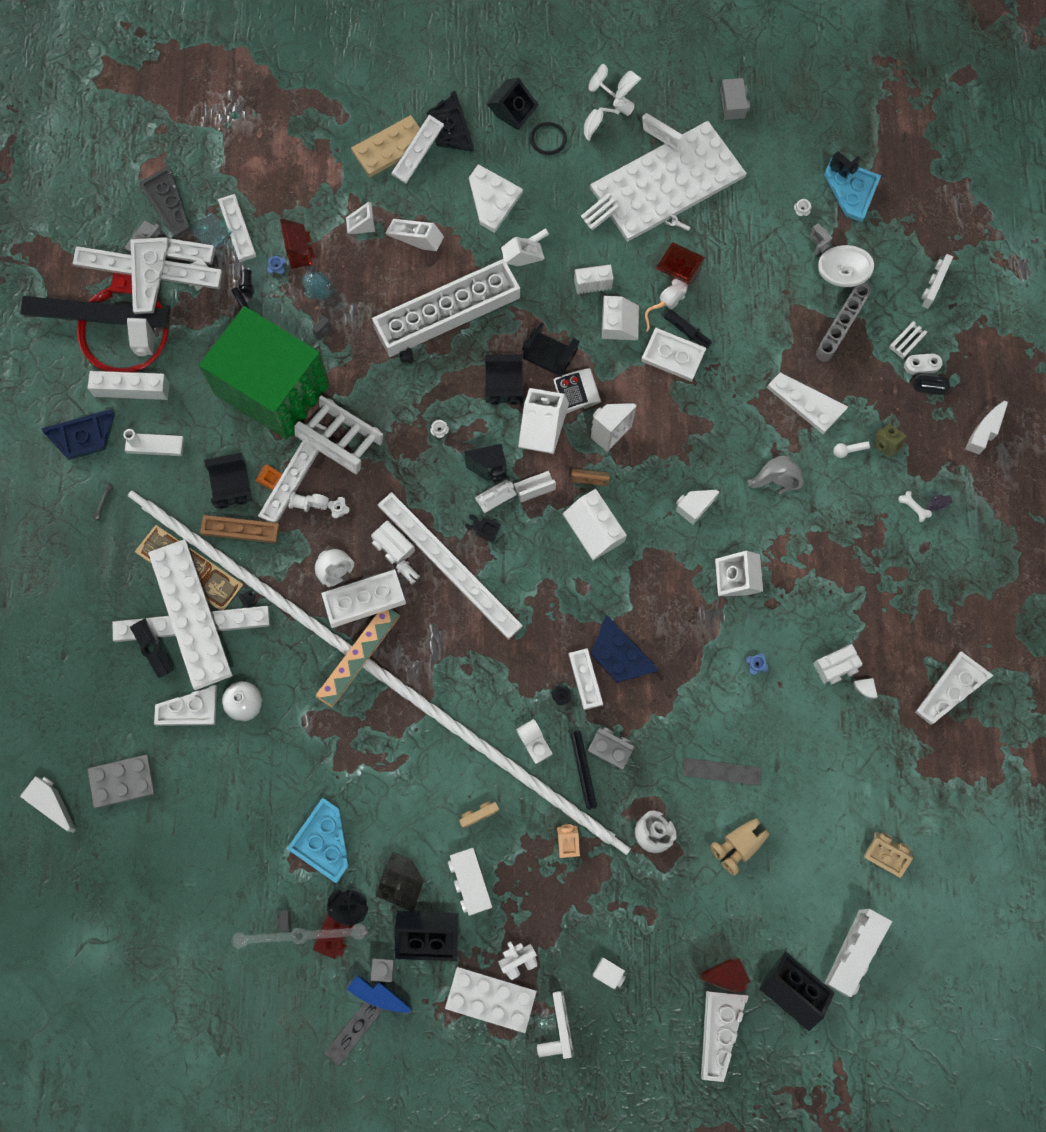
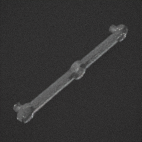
M356 924L353 928L306 931L303 928H296L290 933L246 935L243 932H238L233 935L232 944L236 948H244L247 944L293 941L295 944H303L306 940L338 937H353L357 940H362L368 935V929L364 924ZM298 933L302 934V938L300 940L297 938Z

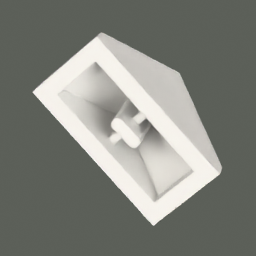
M367 202L346 217L348 234L375 232L374 215L370 202Z

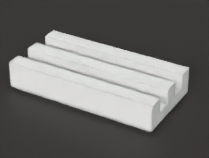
M608 193L583 213L581 217L593 231L620 207ZM612 204L614 205V206H613L612 208H610L606 213H604L600 218H598L595 222H593L592 224L590 223V222H592L596 217L600 216V215H601L607 208H609Z
M914 321L889 346L902 359L927 334V331H922V327H917ZM911 329H913L914 331L910 334V336L898 348H896L895 346L905 337V335ZM918 333L920 336L902 353L901 350Z

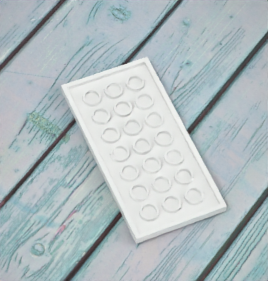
M709 121L682 134L684 135L685 150L681 153L664 144L590 184V189L598 201L609 193L620 207L610 218L627 242L669 220L671 217L667 215L676 216L746 177L747 173ZM612 204V205H611L609 208H607L605 211L607 212V211H608L610 208H612L614 205Z

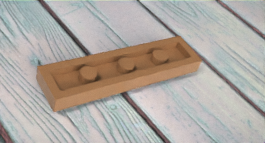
M203 515L200 534L203 536L277 544L280 525L279 523Z

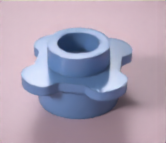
M273 256L268 259V273L283 274L285 272V258Z
M759 653L753 657H747L746 662L750 666L749 671L751 674L755 675L757 672H766L768 670L764 654Z

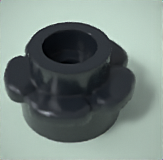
M558 686L552 693V699L558 705L567 704L571 700V691L567 687Z

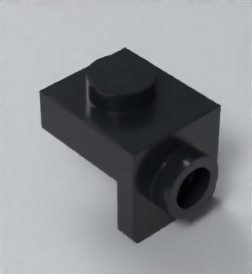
M837 151L833 155L830 166L835 172L846 178L850 173L853 175L860 166L858 164L861 158L857 156L851 162Z

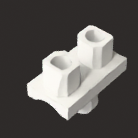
M511 941L507 944L510 949L503 952L505 958L498 961L503 973H506L511 980L520 975L517 966L522 963L525 964L528 970L537 967L535 958L537 955L531 944L523 947L519 943L513 947Z

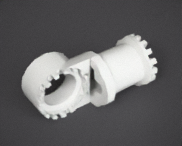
M292 492L289 497L291 501L289 500L288 507L291 509L293 507L304 509L305 512H308L310 507L326 510L329 498L320 494L307 495L306 497Z

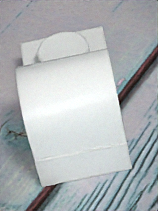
M534 719L516 729L535 765L553 755Z

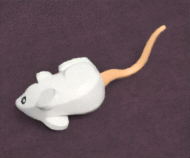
M679 278L672 280V286L666 288L660 295L661 303L651 306L646 310V332H648L650 327L649 311L663 306H667L669 309L676 307L679 300L685 298L688 288L687 281Z

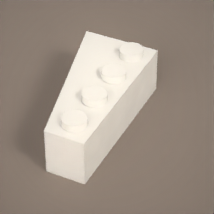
M871 909L859 910L824 984L846 997L856 995L860 987L859 982L867 973L869 964L892 921Z

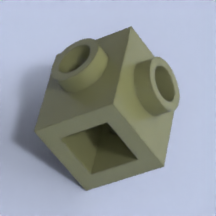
M888 424L876 432L874 447L892 458L903 449L907 435Z

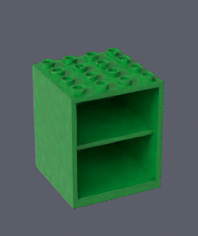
M246 306L241 309L199 363V367L215 396L285 440L295 434L294 426L298 421L303 422L306 419L310 408L316 406L319 396L325 393L329 387V380L319 351Z

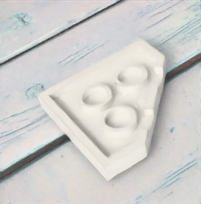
M478 164L469 176V183L480 225L495 233L522 195L523 189Z

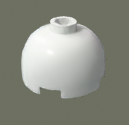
M339 549L323 551L319 554L316 561L315 574L323 585L326 584L327 587L335 586L343 581L341 577L347 571L351 573L354 561L348 554Z
M242 681L231 684L226 688L222 697L224 711L230 718L239 721L253 719L259 714L263 702L258 688L249 682Z
M648 811L639 819L635 827V838L638 844L650 853L664 852L673 845V841L676 839V830L671 821L667 822L662 817L663 814L661 812Z

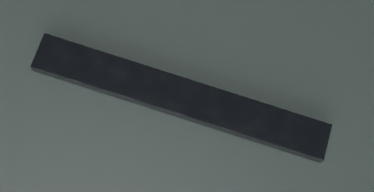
M23 296L20 314L24 316L127 325V318L146 319L151 328L167 329L170 311L168 309L155 308L154 313L135 314L133 306Z

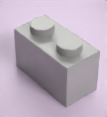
M743 78L722 80L720 93L724 120L744 119L747 111L750 110V102L746 99L747 85H744Z

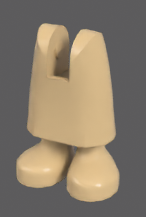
M757 818L724 837L726 840L724 844L713 842L709 845L713 855L719 861L732 849H736L735 853L721 862L722 866L732 876L739 873L738 862L740 860L747 862L770 835L767 830H764L757 837L752 830H755L761 823Z

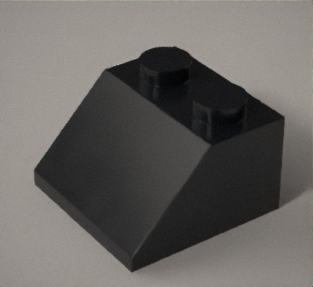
M520 78L507 79L487 103L497 118L517 130L521 128L539 105Z
M502 444L464 451L466 468L487 481L493 480V482L501 481L507 477V465Z

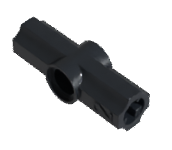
M146 618L130 626L141 647V653L147 657L157 677L160 678L172 672L174 668L163 650V644L156 638ZM150 643L155 645V653L149 651L148 646Z

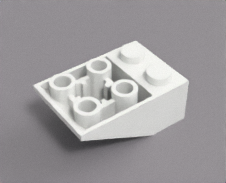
M529 388L524 403L519 448L554 454L569 406L565 394Z

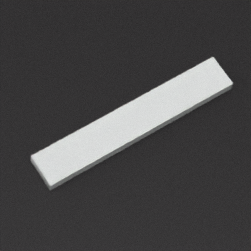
M318 423L313 430L323 434L327 427ZM304 441L301 442L259 513V518L267 522L278 523L289 504V500L291 501L289 499L290 494L296 492L319 453L317 449Z

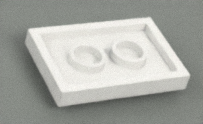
M655 328L641 362L692 382L706 348Z

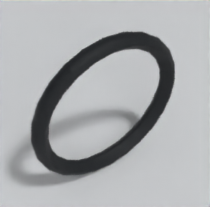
M543 122L534 127L530 135V141L533 148L539 153L552 155L560 152L565 147L567 136L565 130L560 125L553 122ZM548 125L558 128L563 134L562 145L554 151H544L538 148L534 142V134L540 127Z

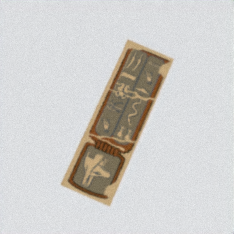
M155 525L135 552L151 563L148 552L178 542L179 540ZM189 548L207 602L220 611L224 610L243 584Z

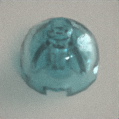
M310 265L304 272L301 280L302 286L305 289L304 295L310 300L313 298L317 301L329 300L338 291L337 288L332 289L330 285L333 283L322 272L316 273L314 271L315 267Z

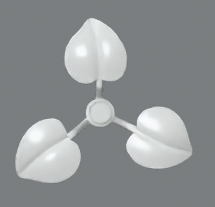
M601 64L589 83V90L595 92L601 86L615 98L613 103L615 109L600 107L598 110L594 109L589 114L584 124V135L587 140L590 141L592 134L601 123L603 111L616 113L617 115L621 112L626 116L632 113L634 103L624 96L641 80V77L633 71H628L622 77L616 94L602 83L608 74L606 65Z

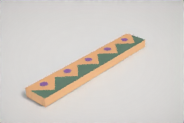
M391 609L377 613L318 691L316 698L333 708L400 618L398 613Z

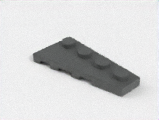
M170 166L139 182L141 189L175 239L191 231Z

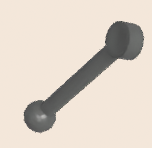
M106 484V490L97 512L92 515V518L96 521L100 520V512L109 491L113 489L111 484Z

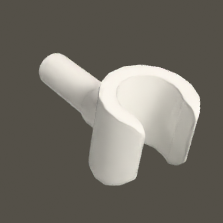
M667 215L672 218V222L664 221L666 225H676L689 231L690 227L678 221L675 215Z

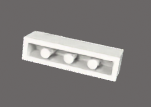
M90 371L88 390L94 397L168 400L170 382L165 374Z

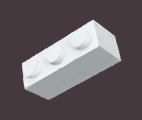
M474 848L450 855L451 860L448 861L451 873H456L457 880L454 881L457 893L461 892L464 899L460 901L463 912H468V915L471 916L493 908Z

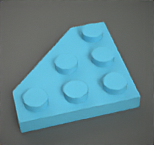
M829 162L824 176L844 215L863 222L881 175L859 167L853 175L850 173L844 178L832 169Z
M322 798L287 849L336 884L349 867L340 809Z

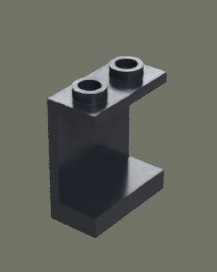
M540 323L537 329L534 328L532 330L529 341L526 340L524 342L522 358L562 377L575 357L580 341L573 338L569 346L542 334L544 324Z
M522 354L485 355L486 403L491 405H498L500 403L516 405L523 403Z
M242 453L204 460L210 477L213 496L211 503L215 508L224 509L229 507V505H244L248 501H252L246 460Z

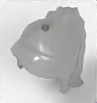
M784 455L768 461L754 479L748 480L747 483L750 488H758L773 481L777 485L784 486V489L778 492L781 495L787 490L801 489L804 485V478L799 465L794 463L789 456Z

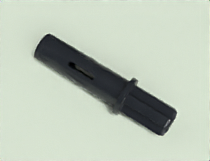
M672 309L665 314L664 319L686 334L690 341H695L706 349L710 347L712 341L703 335L699 328L693 327Z

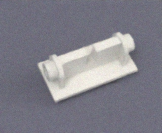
M506 479L478 495L475 499L483 512L486 513L517 494L513 489L512 482Z

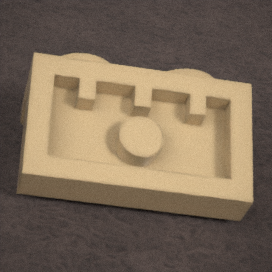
M875 832L874 839L865 852L864 858L901 878L913 860L911 849L903 843L898 844L892 841V837L882 832L880 834Z

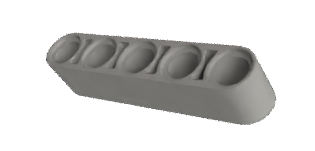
M862 283L853 289L816 351V356L820 361L827 362L834 355L871 293V288L868 284Z

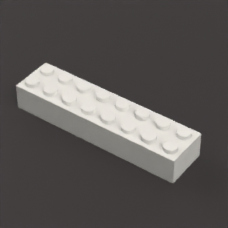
M502 259L373 317V326L390 358L401 351L412 348L520 299V287L506 261Z

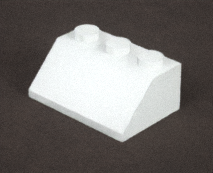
M634 403L606 404L603 408H598L593 414L591 439L608 452L632 427L637 406Z
M596 489L579 498L563 513V516L593 561L626 540V533Z

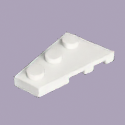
M217 685L156 704L154 725H215Z

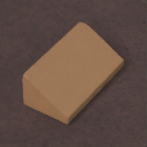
M572 469L571 481L608 486L610 473Z

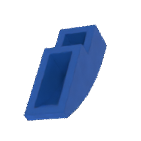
M357 975L347 988L357 998L381 1009L409 1013L412 1010L407 1003L382 982H378L374 988L360 975Z

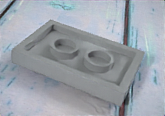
M149 755L88 768L93 806L96 809L156 794Z

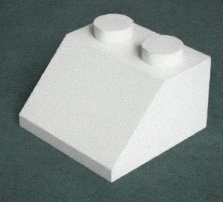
M604 296L602 339L638 340L639 305L624 297Z
M743 551L715 559L718 596H746L763 592L760 554Z

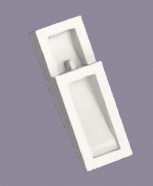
M1007 401L997 405L980 422L972 433L965 450L980 454L986 448L988 440L992 441L998 435L1008 404Z

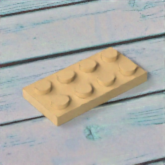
M410 115L351 147V151L370 178L399 162L420 127Z

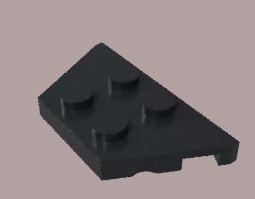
M453 91L448 99L440 101L436 107L427 112V117L431 115L444 124L443 129L435 139V144L439 147L473 152V142L456 91Z

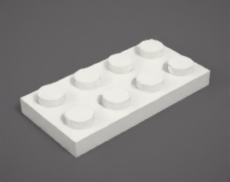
M395 569L321 593L332 628L406 604Z
M457 967L445 1009L525 1033L537 991Z

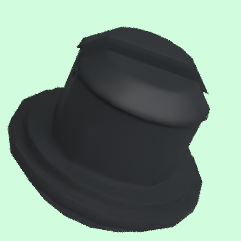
M410 348L399 353L402 363L409 362L412 364L414 359Z
M251 591L244 594L239 593L240 601L244 607L249 608V604L255 601L254 595Z

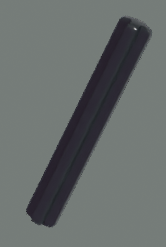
M574 731L571 733L572 745L586 809L591 810L597 808L582 734L580 731Z

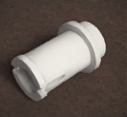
M402 560L396 566L397 572L401 573L410 584L416 582L411 575L415 579H419L420 575L409 565V561Z

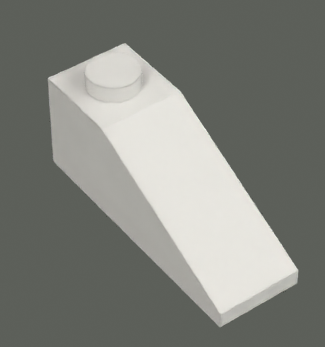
M393 219L386 231L387 236L430 251H437L444 238L436 225L428 222Z
M35 776L20 797L63 829L74 833L76 828L58 790L53 787L54 782L45 776L43 779Z

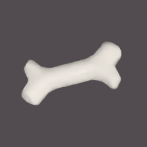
M907 491L905 495L899 496V503H905L918 514L919 522H924L925 518L932 516L931 510L923 509L913 500L911 491Z

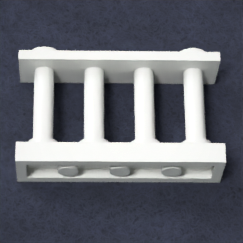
M321 395L319 397V408L321 409L308 424L298 421L294 426L295 436L357 474L361 469V460L359 458L372 442L378 445L382 444L383 433L378 428L371 427L339 407L333 400ZM327 413L334 416L336 419L323 434L313 430ZM342 422L350 426L351 429L339 443L335 444L329 440L330 436ZM357 432L367 437L354 453L344 450Z

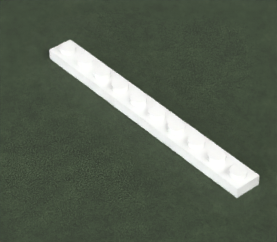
M392 492L378 504V507L508 640L523 627Z

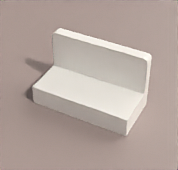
M549 471L514 483V488L521 503L555 490L556 482L555 479L552 480Z

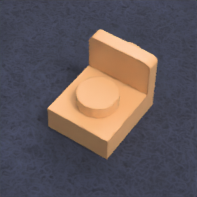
M565 824L557 827L559 857L580 856L577 826Z

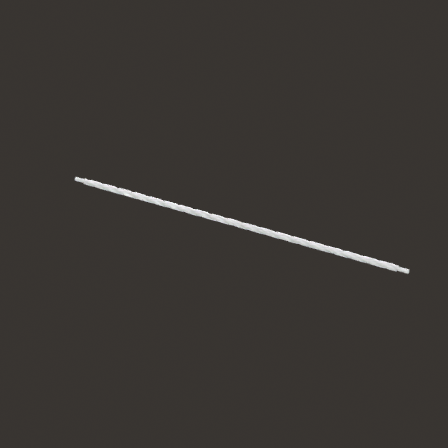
M133 490L129 492L128 497L141 505V509L197 547L202 553L219 563L234 576L243 580L248 586L265 596L269 601L290 614L305 627L314 631L319 637L337 648L344 655L352 648V645L332 633L316 619L308 616L295 604L284 599L277 591L259 581L256 576L237 565L221 551L213 548L211 544L199 535L191 532L178 520L167 515L165 511L153 502L146 501ZM369 658L363 666L365 670L411 701L423 712L435 718L448 730L460 736L473 748L485 754L498 766L510 772L523 784L535 790L541 797L561 809L566 815L586 827L605 843L612 844L625 855L631 850L630 847L617 839L614 833L605 829L600 823L580 811L561 795L553 792L543 782L528 774L518 764L503 756L497 749L478 738L472 731L453 720L447 713L428 702L412 688L404 685L398 678L379 667L373 660Z

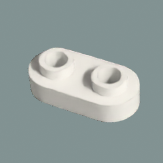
M936 354L911 355L905 361L904 368L911 375H917L918 373L933 374L941 368L942 359Z

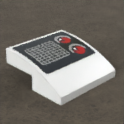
M590 368L553 379L557 393L565 394L569 402L567 413L582 407L586 409L601 403Z

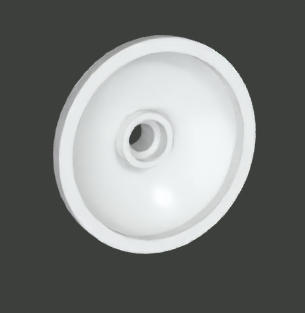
M841 245L833 247L822 254L819 259L818 269L820 275L827 282L840 287H853L864 283L871 277L874 270V261L868 252L859 247Z

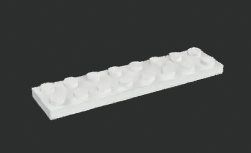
M183 539L148 552L193 689L197 690L233 676L186 540Z

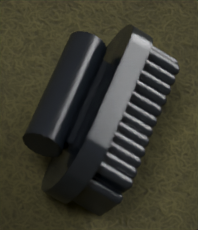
M918 373L914 377L913 387L917 392L943 395L949 390L950 382L945 376Z

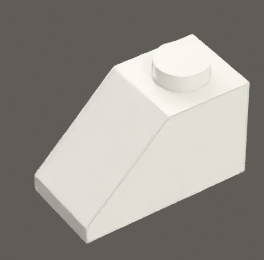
M514 237L501 247L503 259L510 265L522 266L545 259L540 243L520 237Z
M127 318L129 344L134 354L138 356L153 355L155 333L148 321L140 318Z
M690 491L686 496L682 495L676 502L678 505L676 512L694 525L717 498L719 491Z

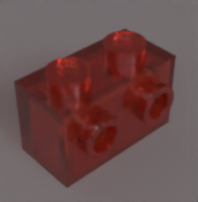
M327 914L312 950L335 960L339 956L342 957L347 948V945L344 943L347 936H352L355 925H342L335 922Z

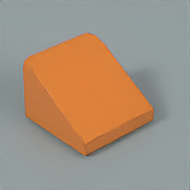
M267 464L262 467L255 482L274 490L282 473Z

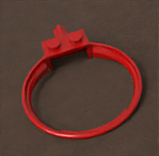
M113 273L111 286L98 292L88 302L102 303L112 298V293L132 294V275ZM156 300L155 308L164 309L161 303ZM78 321L77 325L78 342L83 354L94 366L105 372L135 373L148 367L161 354L168 337L167 327V329H163L159 347L146 362L128 368H114L101 363L90 352L85 339V325L87 321Z

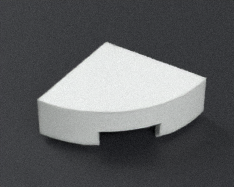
M873 678L853 682L855 689L859 693L870 699L877 698Z

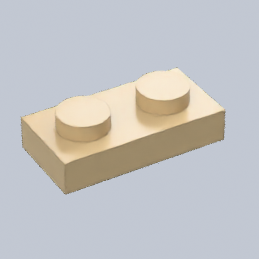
M490 801L479 806L480 810L474 813L470 810L462 814V819L459 820L462 828L464 829L499 812L496 802L492 804Z

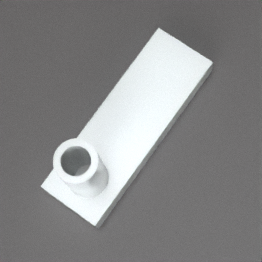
M132 429L124 431L126 453L168 456L183 455L185 440L183 436L136 434Z
M562 990L553 993L560 1041L537 1044L539 1057L563 1054V1059L574 1056L564 991Z

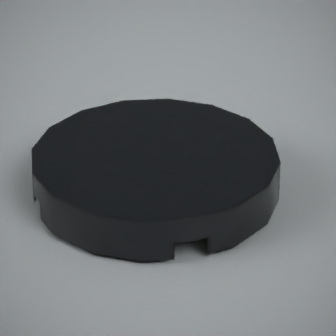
M347 889V891L341 892V890H337L328 899L327 912L335 922L342 925H356L362 922L367 915V901L356 891Z

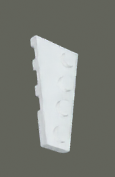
M168 238L130 240L133 312L135 314L154 313L169 243Z
M779 373L767 386L771 392L822 434L848 408V406L782 373Z
M959 652L915 713L932 725L994 675L963 652Z
M706 991L702 1080L724 1082L732 1055V1047L738 1035L737 1030L739 1023L742 1021L745 1003H747L748 995Z

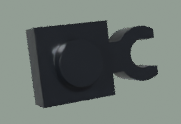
M470 515L469 519L475 523L473 525L466 523L465 528L470 531L477 530L476 536L493 543L501 524L483 517L482 521H479L475 515Z

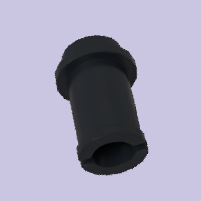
M242 269L240 271L239 289L241 293L249 294L253 290V285L251 284L252 271Z

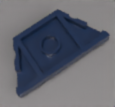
M111 409L41 429L68 460L106 449L115 413Z
M605 616L591 652V656L616 683L656 673L658 668L608 616Z

